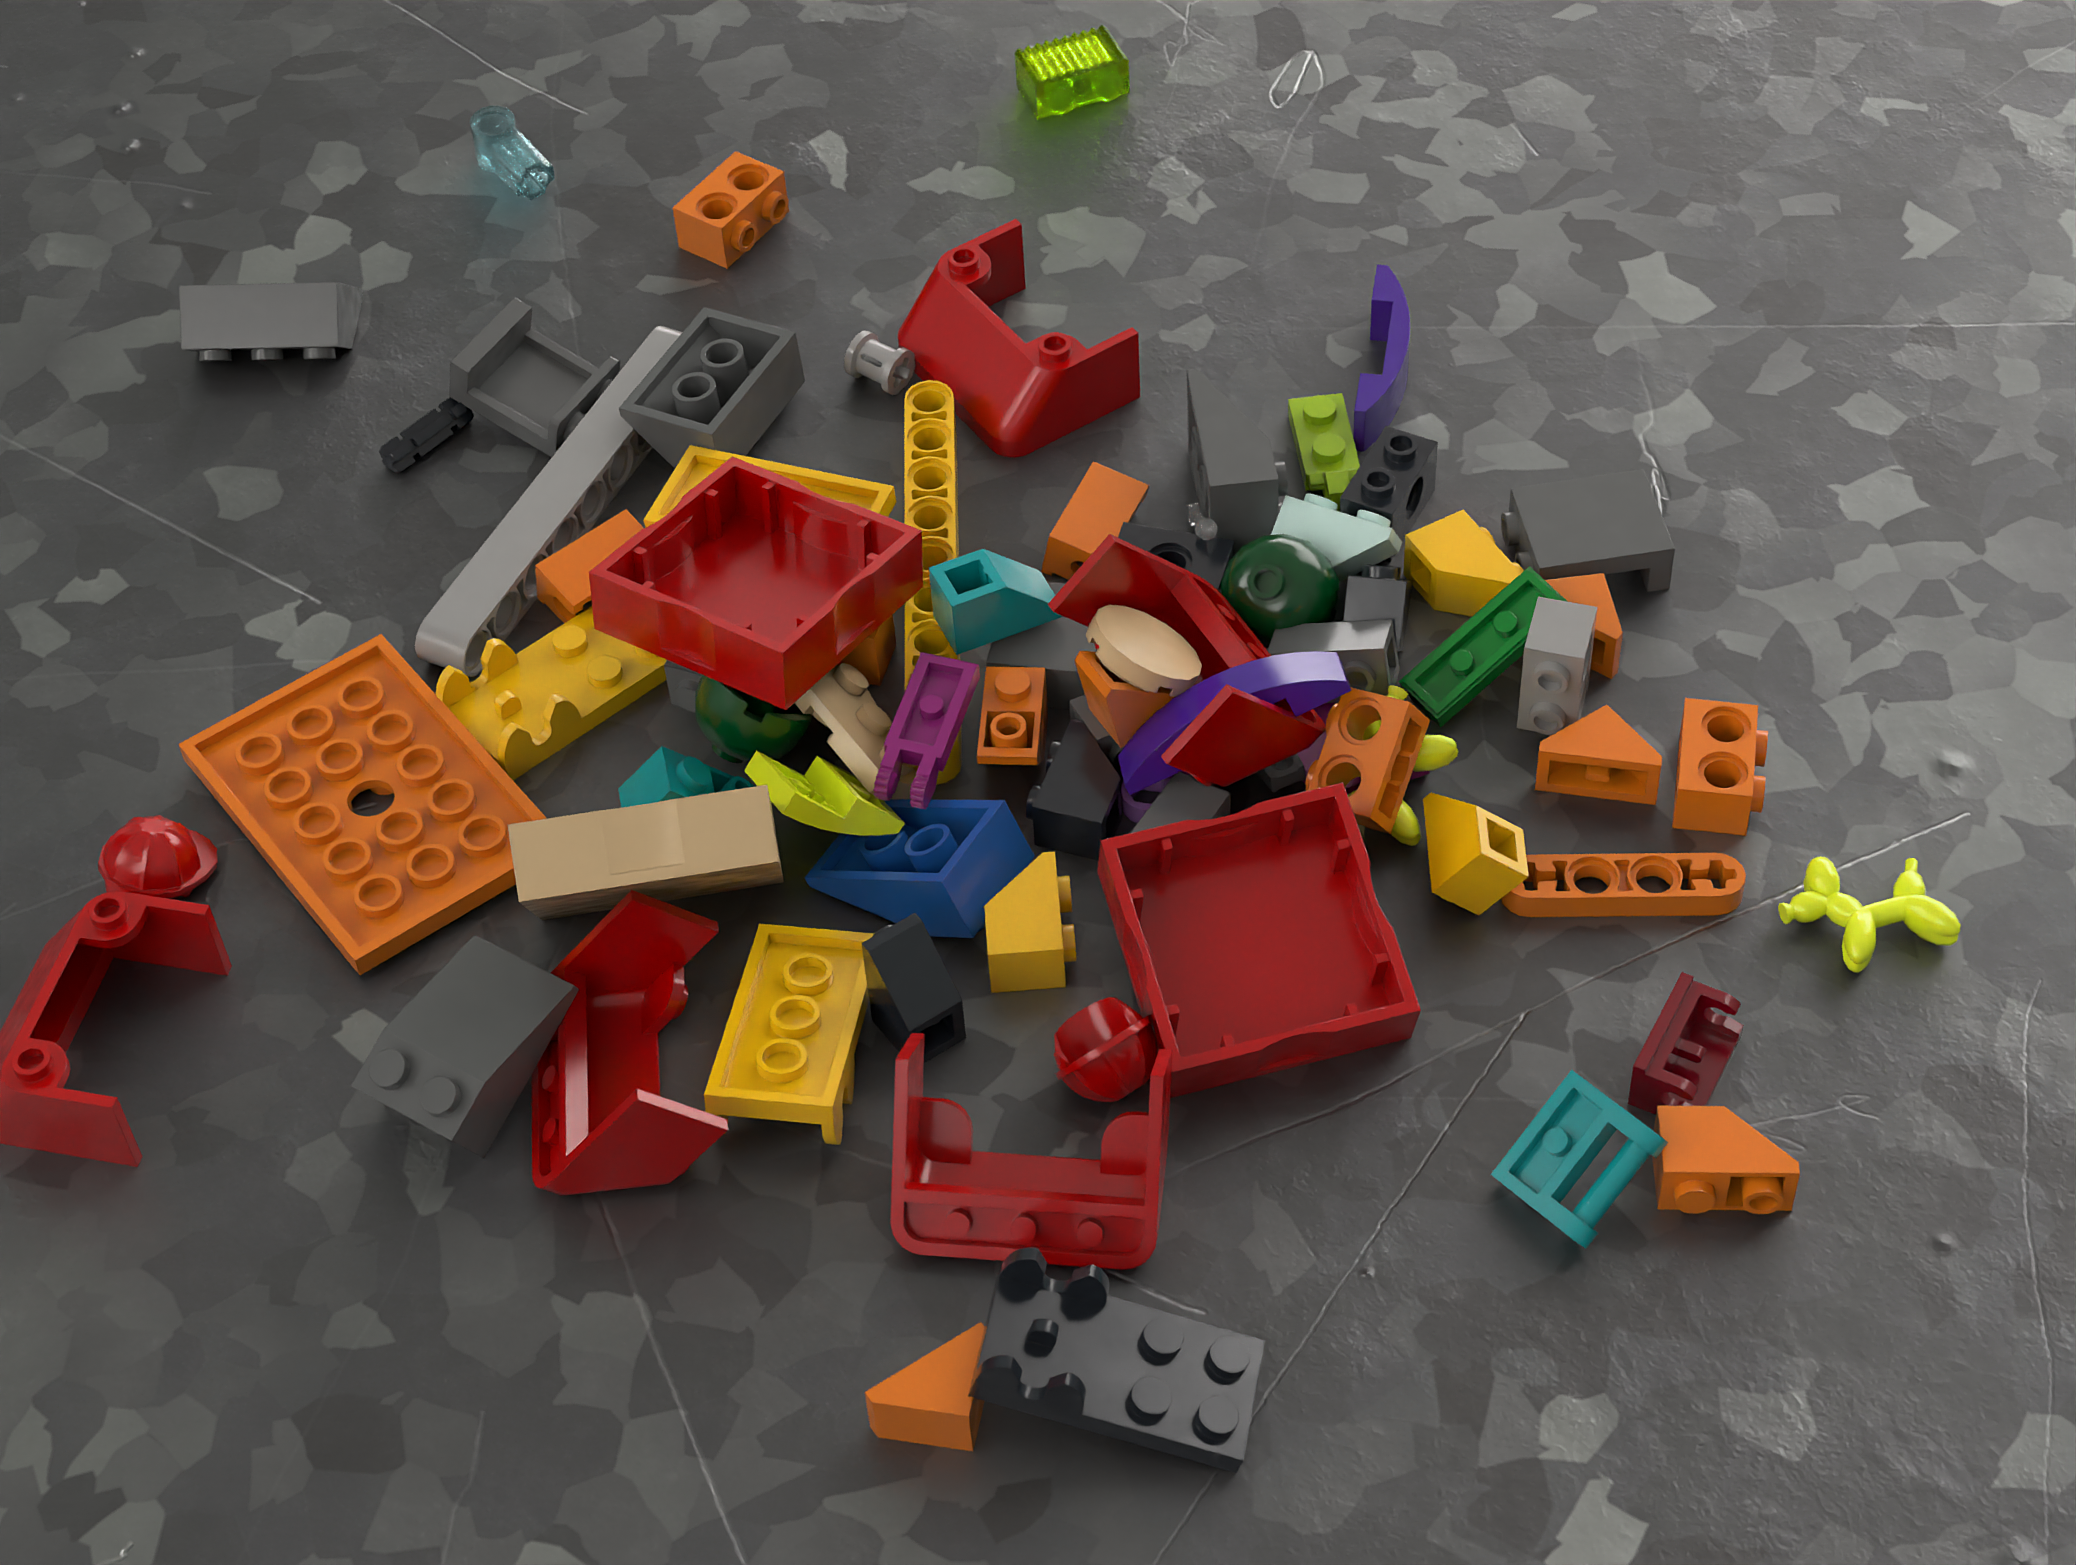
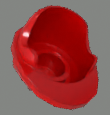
M161 815L133 817L126 825L119 828L102 847L98 861V870L104 879L106 892L121 891L167 899L178 896L189 897L192 890L206 881L217 868V848L210 839L197 831L189 830L181 823L174 822Z
M1116 997L1101 999L1081 1009L1068 1018L1054 1034V1058L1059 1070L1055 1075L1059 1080L1062 1079L1074 1092L1093 1101L1114 1102L1132 1093L1147 1082L1156 1060V1039L1150 1024L1152 1021L1149 1015L1143 1017Z

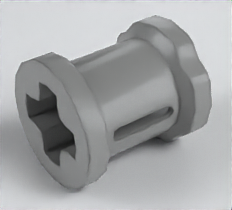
M865 330L857 334L851 341L844 358V368L847 374L855 378L865 376L880 383L882 390L886 393L897 395L907 386L913 375L915 355L911 350L904 347L897 350L879 342L877 335Z

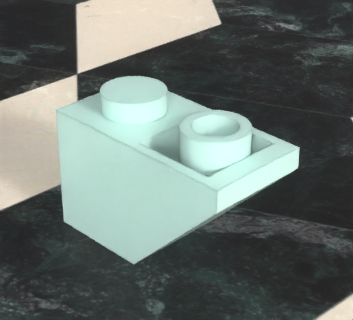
M1309 493L1305 494L1304 500L1285 496L1271 535L1287 534L1309 541L1330 560L1339 578V582L1347 579L1349 575L1361 572L1363 565H1375L1399 553L1402 541L1395 531L1389 527L1391 521L1387 518L1366 510H1358L1356 517L1336 511L1338 505L1335 502Z

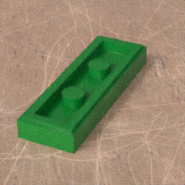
M1529 566L1398 681L1400 687L1408 693V696L1435 723L1442 727L1524 654V647L1538 597L1568 601Z

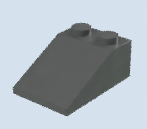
M1198 368L1187 369L1188 453L1204 535L1234 540L1235 555L1243 545L1261 536L1271 535L1283 502L1278 503V497L1288 495L1286 466L1284 461L1275 462L1270 439Z
M474 935L383 1029L351 1086L478 1156L485 1158L577 995L579 988Z

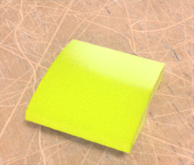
M756 750L744 770L757 786H768L770 801L782 814L801 823L842 834L871 836L898 834L905 824L883 800L877 799L873 794H870L855 775L819 756H816L806 774L802 775Z

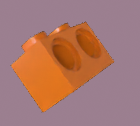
M735 151L672 208L679 248L724 268L730 267L741 255L748 252L755 242L768 230L782 221L789 212L784 171Z
M1351 687L1352 691L1341 695L1339 702L1335 703L1328 713L1325 727L1327 736L1319 759L1315 760L1308 770L1305 783L1306 791L1338 783H1344L1346 787L1352 779L1361 776L1359 788L1348 797L1357 824L1391 834L1430 720L1411 702ZM1381 720L1378 732L1372 738L1363 740L1367 727L1371 723Z
M1685 698L1679 735L1672 828L1746 836L1750 812H1762L1765 793V776L1754 775L1755 766L1764 767L1768 743V731L1757 730L1758 705Z

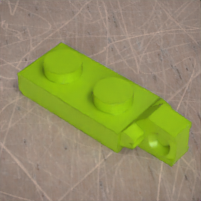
M1343 394L1288 399V417L1305 490H1322L1324 498L1335 502L1338 505L1336 511L1340 512V497L1360 467Z

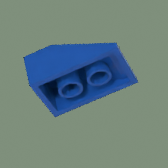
M890 799V801H883L905 823L898 834L871 836L840 833L804 877L811 888L894 923H898L911 914L916 913L924 923L930 936L974 938L986 925L984 905L1030 864L1035 855L1005 800H930L928 807L921 809L912 807L910 799Z

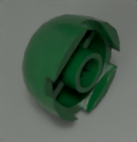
M1287 534L1265 535L1243 545L1228 562L1221 582L1222 595L1228 600L1265 648H1269L1275 629H1284L1309 623L1333 622L1337 612L1334 608L1338 600L1337 591L1340 592L1339 578L1330 560L1309 541Z
M704 675L701 676L695 693V715L700 729L712 743L714 752L732 763L750 762L756 750L774 760L781 758L796 746L808 730L814 717L812 714H803L795 703L787 710H784Z

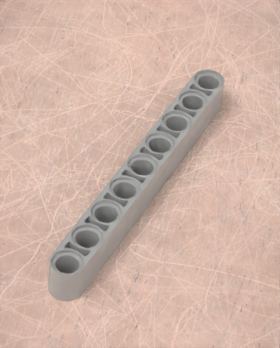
M657 326L648 335L424 618L415 641V652L418 659L444 668L450 665L470 677L476 676L482 671L480 658L486 642L494 638L504 642L536 601L535 565L588 533L653 448L621 417L619 407L682 334L681 331Z

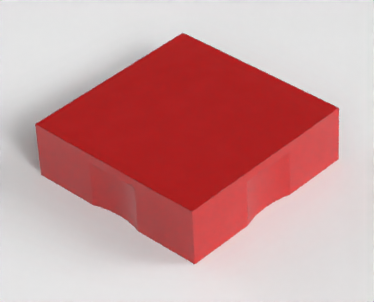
M732 456L687 492L675 508L666 516L640 530L589 571L594 629L787 710L923 588L922 530L861 506L822 496L809 490L797 481Z
M1344 783L1259 802L1241 812L1225 817L1206 820H1184L1101 840L1097 871L1141 1015L1143 1017L1149 1015L1152 1021L1150 1024L1156 1039V1057L1159 1049L1172 1050L1170 1098L1412 1037L1421 1009L1393 927L1386 919L1376 899L1371 880L1370 859Z

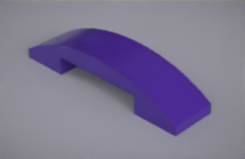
M1377 265L1371 300L1370 340L1387 341L1382 375L1360 373L1354 409L1353 439L1356 451L1364 452L1376 442L1385 426H1389L1394 419L1402 402L1408 378L1410 313L1402 286L1388 265Z
M1294 652L1253 660L1213 675L1173 698L1136 731L1118 755L1124 786L1129 795L1182 771L1167 765L1161 755L1226 684L1271 704L1286 698L1295 717L1352 691L1337 652Z

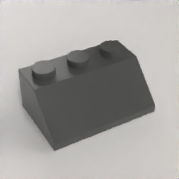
M338 282L179 285L181 349L199 352V361L207 362L232 361L231 351H251V360L260 361L284 360L283 350H303V359H336L335 349H352L363 301V290Z
M704 307L619 407L620 415L674 468L680 462L689 445L746 456L805 383L796 332Z

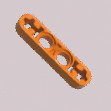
M1722 853L1526 855L1529 877L1524 881L1533 882L1535 890H1525L1522 882L1502 897L1501 900L1510 912L1524 917L1717 916L1728 914L1740 905L1746 873L1743 866L1735 858ZM1655 876L1665 880L1670 885V888L1661 893H1650L1643 890L1637 884V881L1643 877ZM1584 877H1595L1602 880L1608 888L1601 893L1590 894L1579 890L1575 882ZM1683 879H1688L1687 889L1690 890H1681ZM1711 879L1719 880L1722 889L1713 888ZM1555 880H1564L1563 891H1556L1557 881Z

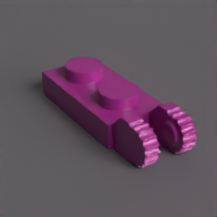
M924 652L920 653L883 745L885 754L874 783L875 798L886 801L892 799L900 781L902 765L906 763L919 766L910 788V804L912 807L921 809L928 807L931 796H933L936 788L938 772L944 771L980 679L979 664Z

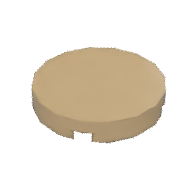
M1107 605L1098 609L1088 626L1086 638L1088 643L1096 642L1099 645L1095 654L1100 662L1120 679L1143 691L1157 693L1160 686L1170 688L1169 696L1176 697L1191 688L1200 675L1202 664L1191 645L1167 624L1145 612L1127 606Z

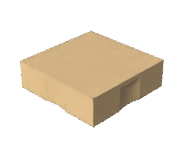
M767 785L508 825L519 903L541 920L611 910L631 890L660 901H668L784 882L773 810Z

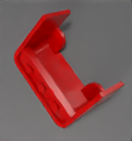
M1017 219L944 253L937 262L897 334L898 347L911 350L915 355V374L922 381L933 380L947 384L952 389L954 395L955 414L993 452L1012 458L1030 454L1140 398L1139 333L1133 327L1089 349H1086L1076 338L1059 332L1048 333L1025 343L989 308V306L1026 289L1022 224Z
M1111 534L1104 539L1048 603L1053 612L1087 627L1098 609L1107 605L1127 606L1145 612L1164 622L1184 637L1200 659L1202 667L1194 685L1232 667L1271 656L1228 600L1208 581ZM1095 642L1094 646L1098 650L1099 645ZM1226 684L1161 757L1167 765L1190 773L1205 786L1210 787L1215 783L1226 787L1310 748L1324 733L1326 726L1314 709L1295 717L1286 698L1271 704Z
M631 890L551 972V974L579 988V991L532 1073V1179L537 1188L564 1196L666 1185L684 1174L697 1158L728 1131V1119L660 1096L658 1032L671 1019L678 1018L683 1012L688 1000V987L685 984L684 966L719 932L717 921Z
M121 891L107 892L90 900L45 944L0 1031V1144L134 1167L139 1166L143 1156L118 1098L64 1089L70 1074V1063L66 1052L113 958L228 976L232 965L210 905Z
M911 1033L895 1059L890 1223L895 1239L903 1248L918 1255L1004 1261L1012 1252L1032 1247L1040 1250L1047 1264L1081 1267L1093 1264L1099 1268L1108 1269L1136 1268L1151 1257L1159 1234L1167 1159L1172 1050L1159 1049L1150 1075L1149 1112L1131 1111L1115 1117L1105 1129L1101 1144V1160L972 1151L973 1125L966 1110L958 1103L949 1099L923 1097L925 1034Z

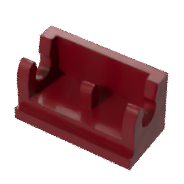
M1681 972L1633 1065L1628 1104L1655 1115L1657 1106H1707L1743 1032V1024L1728 1016L1719 1015L1711 1009V1007L1717 1008L1726 1014L1736 1015L1741 1003L1726 992L1694 981V976Z

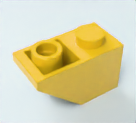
M1464 509L1405 535L1403 575L1407 579L1413 580L1415 589L1437 611L1472 617L1524 571L1518 563L1511 562L1496 546L1491 533L1486 528L1479 527Z
M1432 792L1423 798L1432 893L1448 902L1481 915L1529 877L1523 829L1470 803Z
M1055 851L1043 852L984 905L991 993L1066 987L1064 962L1077 961L1074 924L1061 925L1060 914L1072 912L1069 875L1057 876Z

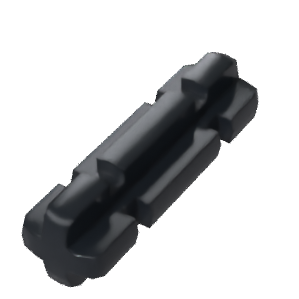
M451 397L447 398L438 405L439 412L436 409H432L400 433L402 439L399 440L396 436L381 446L379 453L383 459V464L394 473H402L415 463L414 456L421 459L454 434L451 429L454 428L456 431H459L469 424L474 417L472 410Z

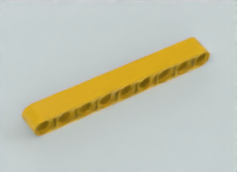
M933 380L922 381L912 385L906 391L904 398V524L922 530L923 588L905 603V690L920 653L924 652L960 660V654L956 655L933 616L929 567L959 557L957 431L954 395L952 389L947 384ZM961 727L944 771L938 772L937 784L952 780L960 772L962 765ZM914 766L916 772L919 766Z

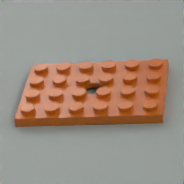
M382 634L178 744L184 761L359 975L371 970L516 885L508 825L547 819ZM367 789L378 795H389L392 793L395 795L392 805L386 811L375 816H360L353 813L351 801L357 794Z

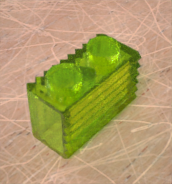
M1102 24L1098 29L1092 27L1089 32L1082 30L1080 34L1074 32L1070 37L1064 35L1061 40L1055 37L1052 42L1046 40L1043 45L1037 42L1034 47L1028 45L1024 50L1018 48L1015 52L1016 85L1025 102L1031 108L1032 113L1035 114L1036 120L1055 114H1066L1076 108L1101 101H1111L1118 96L1130 93L1129 60L1107 27Z

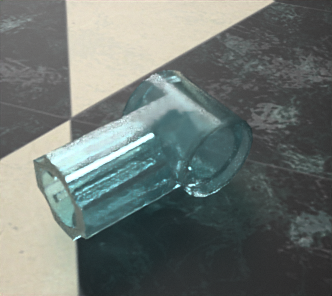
M487 106L475 112L471 117L470 126L479 167L486 172L497 174L517 196H526L533 200L545 194L548 185L555 179L553 165L517 129L513 112L502 106Z

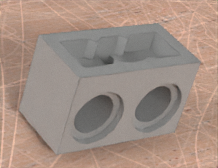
M1538 597L1524 647L1517 728L1545 735H1553L1581 719L1589 686L1598 607Z

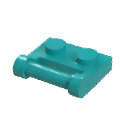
M1571 1070L1491 1175L1570 1238L1587 1249L1598 1235L1594 1227L1648 1157L1652 1155L1654 1158H1657L1668 1142ZM1618 1129L1628 1137V1140L1571 1212L1561 1204L1562 1200Z

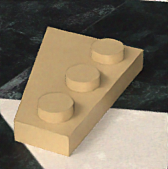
M842 663L840 666L836 665L801 696L795 704L803 714H812L819 722L831 729L833 733L829 736L827 743L866 790L874 795V783L885 754L883 745L892 722L888 715L873 700L867 689L869 684L865 676L855 667ZM903 763L900 781L892 799H910L911 784L916 777L915 765Z

